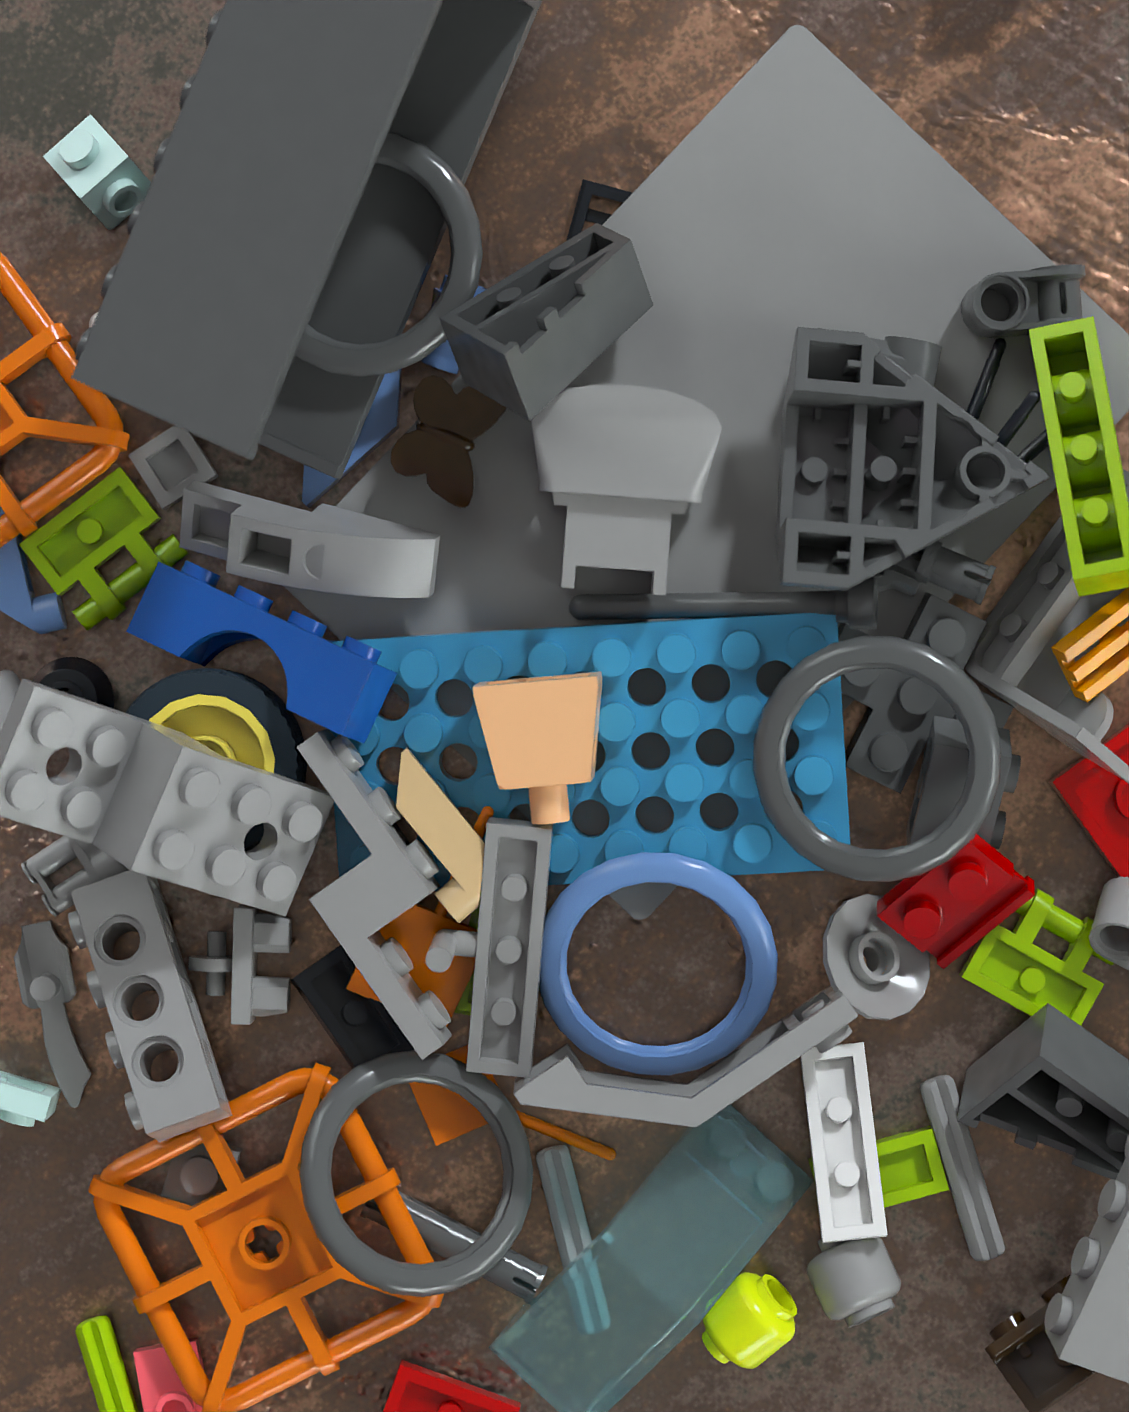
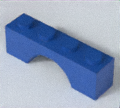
M185 561L181 571L158 562L126 632L171 654L204 667L221 651L234 644L253 640L264 641L276 653L285 671L287 679L286 709L339 735L365 744L397 675L396 672L377 664L382 653L381 651L347 635L342 646L322 638L328 626L294 610L291 611L287 621L269 613L274 602L273 600L241 585H238L234 596L216 588L221 577L220 575L190 561Z

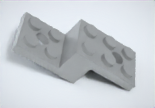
M22 679L0 731V817L93 844L131 871L285 917L334 804L330 794L322 789L221 756L183 732L26 679ZM68 747L69 761L65 769L58 775L47 777L46 765L50 756L56 750ZM263 823L264 835L262 840L253 849L245 851L244 840L248 831L253 826Z

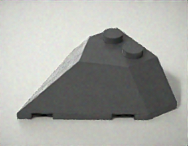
M797 327L782 417L775 534L781 585L847 591L1047 481L1051 476L1033 462L1029 461L1027 464L997 441L999 436L918 374L914 373L912 376L880 352L882 347L864 333Z

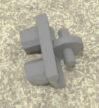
M240 904L239 907L234 908L232 955H226V931H207V955L188 956V969L206 972V995L210 996L225 995L226 972H232L231 1024L250 1025L256 1019V1016L266 1017L287 1013L290 1010V977L257 976L258 952H291L292 918L273 913H261L259 908Z

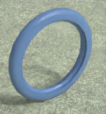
M642 852L610 859L584 872L559 894L545 916L539 991L543 1004L558 1029L581 1051L610 1067L635 1074L673 1075L697 1070L730 1054L751 1036L767 1013L777 984L778 953L771 926L756 900L733 877L707 862L675 853ZM645 882L672 883L693 889L712 900L731 919L741 937L746 957L745 980L739 998L726 1018L709 1032L695 1039L668 1046L633 1043L619 1039L600 1028L582 1010L572 993L567 975V950L573 931L585 912L602 897L622 887Z

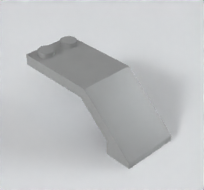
M829 985L688 1083L586 1070L569 1044L566 1043L532 1066L530 1078L516 1077L513 1094L521 1105L696 1128L816 1046L820 1053H824L838 1045L853 1032L848 1023L857 1018L858 1014L840 990L835 992L831 985Z

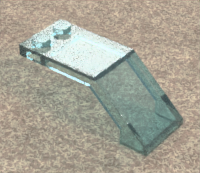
M730 1104L698 1127H689L605 1229L538 1296L534 1297L530 1304L526 1303L489 1346V1349L558 1412H608L700 1323L812 1185L814 1180Z

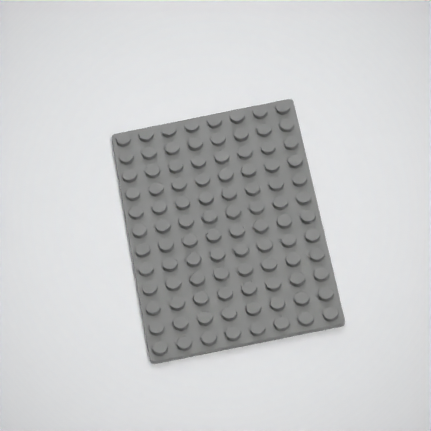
M794 25L777 40L602 225L631 239L653 306L565 388L570 389L592 384H629L663 389L694 399L717 415L722 429L704 487L702 503L689 502L685 515L672 514L666 593L835 591L832 589L785 586L780 583L775 534L782 417L797 327L862 332L870 338L884 340L887 336L907 337L937 344L942 347L934 387L965 411H967L995 340L998 338L1005 339L1007 343L1006 349L978 419L980 423L997 435L1031 391H1038L1040 393L1030 335L996 338L976 335L969 330L963 321L961 314L962 300L967 291L987 275L997 272L1028 271L1040 267L1055 266V264L806 27ZM1080 288L1082 318L1094 316L1114 424L1116 425L1129 411V334ZM986 290L983 292L981 307L986 316L994 321H1005L1009 314V304L1004 295L996 290ZM460 374L451 384V387L455 394H458L468 385L464 383ZM1041 399L1006 447L1016 456L1046 429ZM508 408L491 429L473 440L475 448L469 451L473 468L474 489L473 497L468 507L458 508L434 493L427 484L426 474L417 477H405L396 473L390 462L391 450L394 445L335 506L439 534L440 544L433 595L429 598L367 597L284 586L315 617L328 626L327 628L340 640L345 639L346 635L354 639L676 620H578L570 614L569 603L576 595L652 593L650 592L652 571L576 566L574 589L561 588L567 506L554 505L552 492L539 491V474L532 420L528 421ZM419 419L404 434L416 430V424L419 422ZM1046 447L1031 461L1051 476L1047 481L939 539L938 541L943 543L942 546L985 563L1057 487L1050 447ZM914 553L909 557L921 561L923 555ZM878 574L872 577H881L882 575ZM927 582V584L919 583L914 597L894 588L878 592L877 629L858 630L870 636L903 638L926 592L946 602L955 593L930 582ZM778 660L765 663L757 673V683L761 691L771 696L779 681L792 668L785 662ZM714 664L704 665L694 673L693 688L705 700H719L728 693L730 678L722 667ZM642 668L631 675L629 691L632 697L639 703L654 704L663 698L666 684L659 672L651 668ZM512 676V677H509L507 680H509V679H520V678H526V677H524V676ZM456 679L447 680L439 689L438 701L442 709L448 714L463 715L472 707L473 693L470 687L463 681ZM393 683L391 689L409 705V696L405 689ZM842 694L843 711L854 701V699ZM721 729L706 730L697 739V752L709 764H722L728 761L734 753L732 738ZM790 729L786 742V760L796 753L799 746L798 737L792 729ZM648 732L641 734L635 739L633 755L642 766L657 768L668 760L670 748L664 737L657 733ZM599 740L597 742L595 770L599 769L605 761V749ZM461 743L451 745L477 769V756L469 746ZM711 794L701 803L700 811L702 818L712 827H727L738 816L737 804L727 794ZM648 797L642 800L637 807L638 821L649 831L658 832L665 830L673 822V809L661 797ZM583 801L575 807L573 812V820L576 827L585 834L597 835L605 831L609 826V813L606 807L598 801ZM530 804L516 806L531 821ZM645 882L622 887L608 895L634 919L643 920L649 917L678 885Z

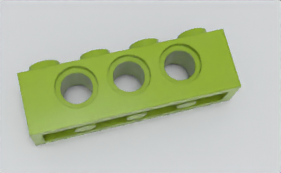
M1094 316L1028 329L1072 576L1078 595L1080 597L1128 588L1129 501Z

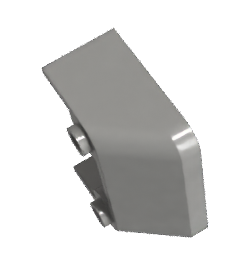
M1123 469L1129 501V472ZM1061 515L985 620L987 624L965 668L984 687L1067 747L1129 783V766L1100 742L1109 730L1113 720L1114 710L1112 702L1102 692L1089 702L1075 697L1051 649L1055 643L1126 588L1079 597L1073 581ZM1129 616L1125 618L1122 622H1120L1117 626L1121 627L1123 624L1129 621ZM1099 639L1075 657V662L1100 643Z

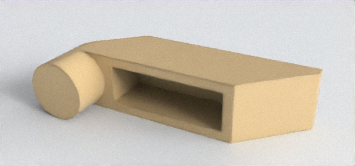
M406 748L401 752L396 808L453 876L449 882L434 894L450 915L460 923L479 907L485 841L478 835L473 826L412 752Z

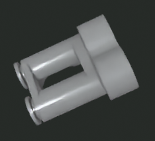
M62 836L21 863L27 878L33 884L38 883L45 894L42 895V900L49 912L54 916L59 915V913L74 905L70 891L129 870L93 844L67 836ZM78 857L84 868L55 886L49 876Z

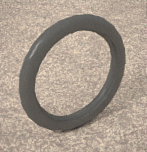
M387 132L375 163L389 165L412 176L429 191L441 208L449 230L451 257L448 277L438 300L426 316L405 333L386 341L368 344L341 342L317 332L307 324L295 355L299 359L330 373L357 377L388 374L421 361L447 340L439 318L473 298L478 287L483 250L480 221L468 190L450 165L425 145L397 133Z
M861 636L831 643L803 658L779 681L762 709L754 736L753 773L760 802L775 830L799 855L827 872L853 880L891 882L922 875L949 861L975 837L991 812L1001 779L1002 747L994 715L979 687L956 663L926 645L899 637ZM866 668L896 670L915 676L935 688L952 706L963 727L968 746L967 779L961 798L949 817L929 835L909 845L887 850L861 849L839 842L819 830L800 809L791 792L785 769L786 742L792 722L804 702L823 684L842 674Z
M415 1050L383 1054L356 1066L330 1088L313 1113L302 1144L299 1173L305 1210L316 1236L339 1265L360 1281L391 1294L426 1297L453 1292L480 1279L505 1257L521 1233L531 1204L534 1170L529 1140L517 1111L495 1083L482 1073L466 1072V1063L445 1054L431 1053L422 1060ZM412 1082L439 1085L459 1094L476 1107L491 1126L500 1148L503 1165L502 1194L495 1215L482 1235L464 1251L443 1261L425 1264L398 1262L375 1252L358 1239L343 1219L334 1197L331 1178L333 1149L342 1126L354 1109L374 1093L392 1085Z

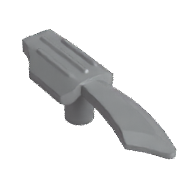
M52 920L21 926V942L14 956L22 1003L32 1009L41 1008L44 1043L51 1068L69 1106L76 1108L80 1104L84 1088L92 1073L77 1044L65 1003L70 1002L77 993L68 946L58 936Z

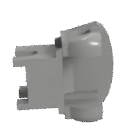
M592 384L564 389L532 419L539 474V491L552 492L554 505L567 506L561 588L574 589L576 566L652 571L650 589L652 595L666 596L672 514L685 515L689 502L702 503L704 487L722 429L717 415L694 399L663 389L629 384Z

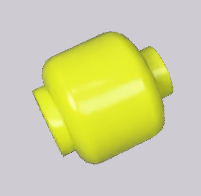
M750 1272L741 1273L704 1303L702 1320L706 1330L702 1333L703 1343L710 1354L719 1362L726 1364L731 1361L741 1368L754 1369L793 1338L795 1334V1321L793 1317L797 1315L796 1304L787 1289L773 1276L765 1274L760 1277Z

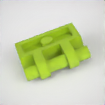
M122 467L117 468L19 544L57 595H64L79 582L83 585L91 597L72 612L87 631L104 618L108 617L110 620H113L127 609L125 602L148 585L158 562L172 567L189 554L186 549L179 547L180 540L174 534L170 535L155 548L149 544L143 533L162 518ZM126 547L137 562L108 583L97 568Z
M1037 888L1035 889V896L1015 911L1020 917L1013 931L1011 932L998 925L980 939L973 948L959 976L1030 1016L1049 1003L1081 1026L1104 986L1102 982L1082 972L1091 955L1110 966L1114 963L1097 954L1090 945L1089 935L1093 919L1088 916L1083 920L1078 919L1053 904L1054 897ZM1041 927L1069 942L1068 950L1062 960L1032 944Z

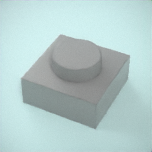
M175 425L128 454L163 510H167L183 500V490L192 482L199 481L208 484L219 477L192 433Z
M204 1143L171 1159L161 1196L195 1205L226 1189ZM228 1144L238 1164L242 1148Z

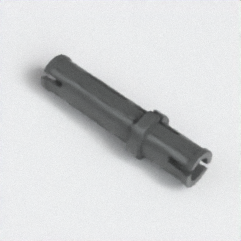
M399 1191L428 1250L447 1259L464 1251L482 1235ZM374 1198L367 1201L360 1216L363 1218L367 1217L388 1228ZM509 1249L505 1257L482 1278L524 1299V1302L530 1304L547 1272L548 1266L541 1265Z

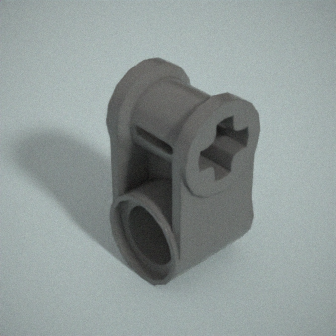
M1055 265L1028 271L997 272L987 275L965 294L961 306L963 321L969 330L976 335L996 338L1029 335L1028 329L1082 319L1080 280L1086 277L1085 265ZM996 290L1007 299L1009 314L1005 321H994L983 312L981 296L984 291Z

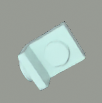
M0 1071V1119L26 1127L34 1126L35 1120L45 1122L55 1113L61 1089Z

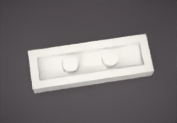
M864 1042L839 1044L824 1053H820L816 1047H813L800 1056L822 1243L886 1237L887 1227Z

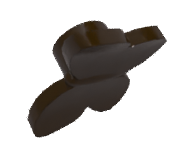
M432 375L422 379L415 388L413 403L419 422L416 424V430L404 434L397 440L391 450L390 462L396 473L405 477H417L426 474L427 484L434 493L458 508H466L470 505L474 489L473 468L469 451L475 448L473 440L491 429L506 412L507 408L470 386L463 388L458 394H455L451 385L445 379Z

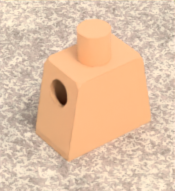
M601 671L479 682L473 686V697L499 790L528 788L531 824H554L569 821L570 811L567 784L591 782L594 778L602 691Z

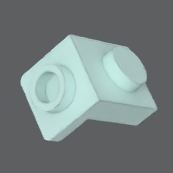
M91 114L43 156L108 230L114 229L126 217L132 214L134 208L141 201H144L151 185L148 178Z

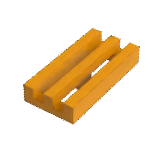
M1129 587L1051 647L1074 696L1085 702H1089L1129 670V621L1121 627L1117 626L1129 616ZM1099 639L1100 643L1075 662V657Z

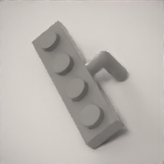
M489 817L486 824L478 932L441 929L435 933L425 958L426 964L434 972L446 971L450 967L454 956L475 958L466 1072L530 1078L533 1062L553 824H531V821Z

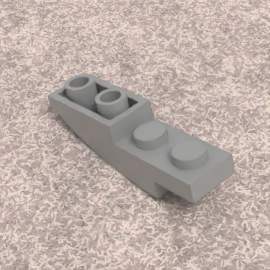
M199 481L192 482L183 490L179 547L227 560L226 573L293 588L335 594L387 598H429L434 594L440 544L439 534L324 503L310 512Z

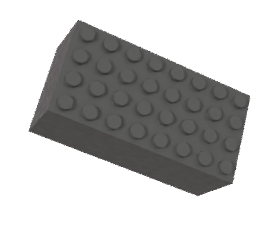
M226 0L223 9L219 10L209 23L206 32L207 48L197 73L189 77L182 89L179 101L181 112L172 134L162 142L156 152L153 163L155 175L144 201H141L134 208L127 226L128 241L119 263L109 270L104 279L101 290L103 302L93 326L88 328L79 340L75 354L77 365L71 378L245 458L254 459L259 448L257 446L258 443L328 476L341 479L385 374L357 377L330 373L309 364L295 355L303 333L308 324L317 332L334 340L355 344L383 342L402 334L447 228L441 208L422 184L401 170L389 165L375 163L387 132L397 133L425 145L450 165L460 181L465 185L542 0Z

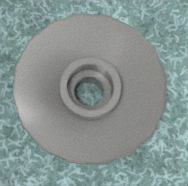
M865 894L843 902L830 916L823 936V964L831 987L835 992L840 990L858 1014L868 1019L887 1021L909 1013L923 998L930 978V953L927 950L922 953L877 917V901L883 896Z

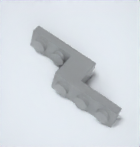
M325 729L311 736L297 746V749L372 855L309 900L423 1060L443 1046L452 1036L446 1027L451 1022V1018L439 998L430 990L423 994L408 972L413 970L414 966L400 943L393 937L385 940L378 930L440 887L433 876L439 872V868L432 855L419 840H415L410 844L396 822L402 818L401 814L386 791L381 787L372 790L358 769L364 765V762L352 742L342 735L335 737L331 730Z

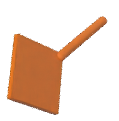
M468 1044L445 1055L467 1064ZM482 1073L498 1086L493 1074ZM419 1082L409 1083L436 1146L488 1124L478 1109L459 1094L439 1085ZM516 1110L523 1127L606 1160H613L616 1157V1151L611 1147Z

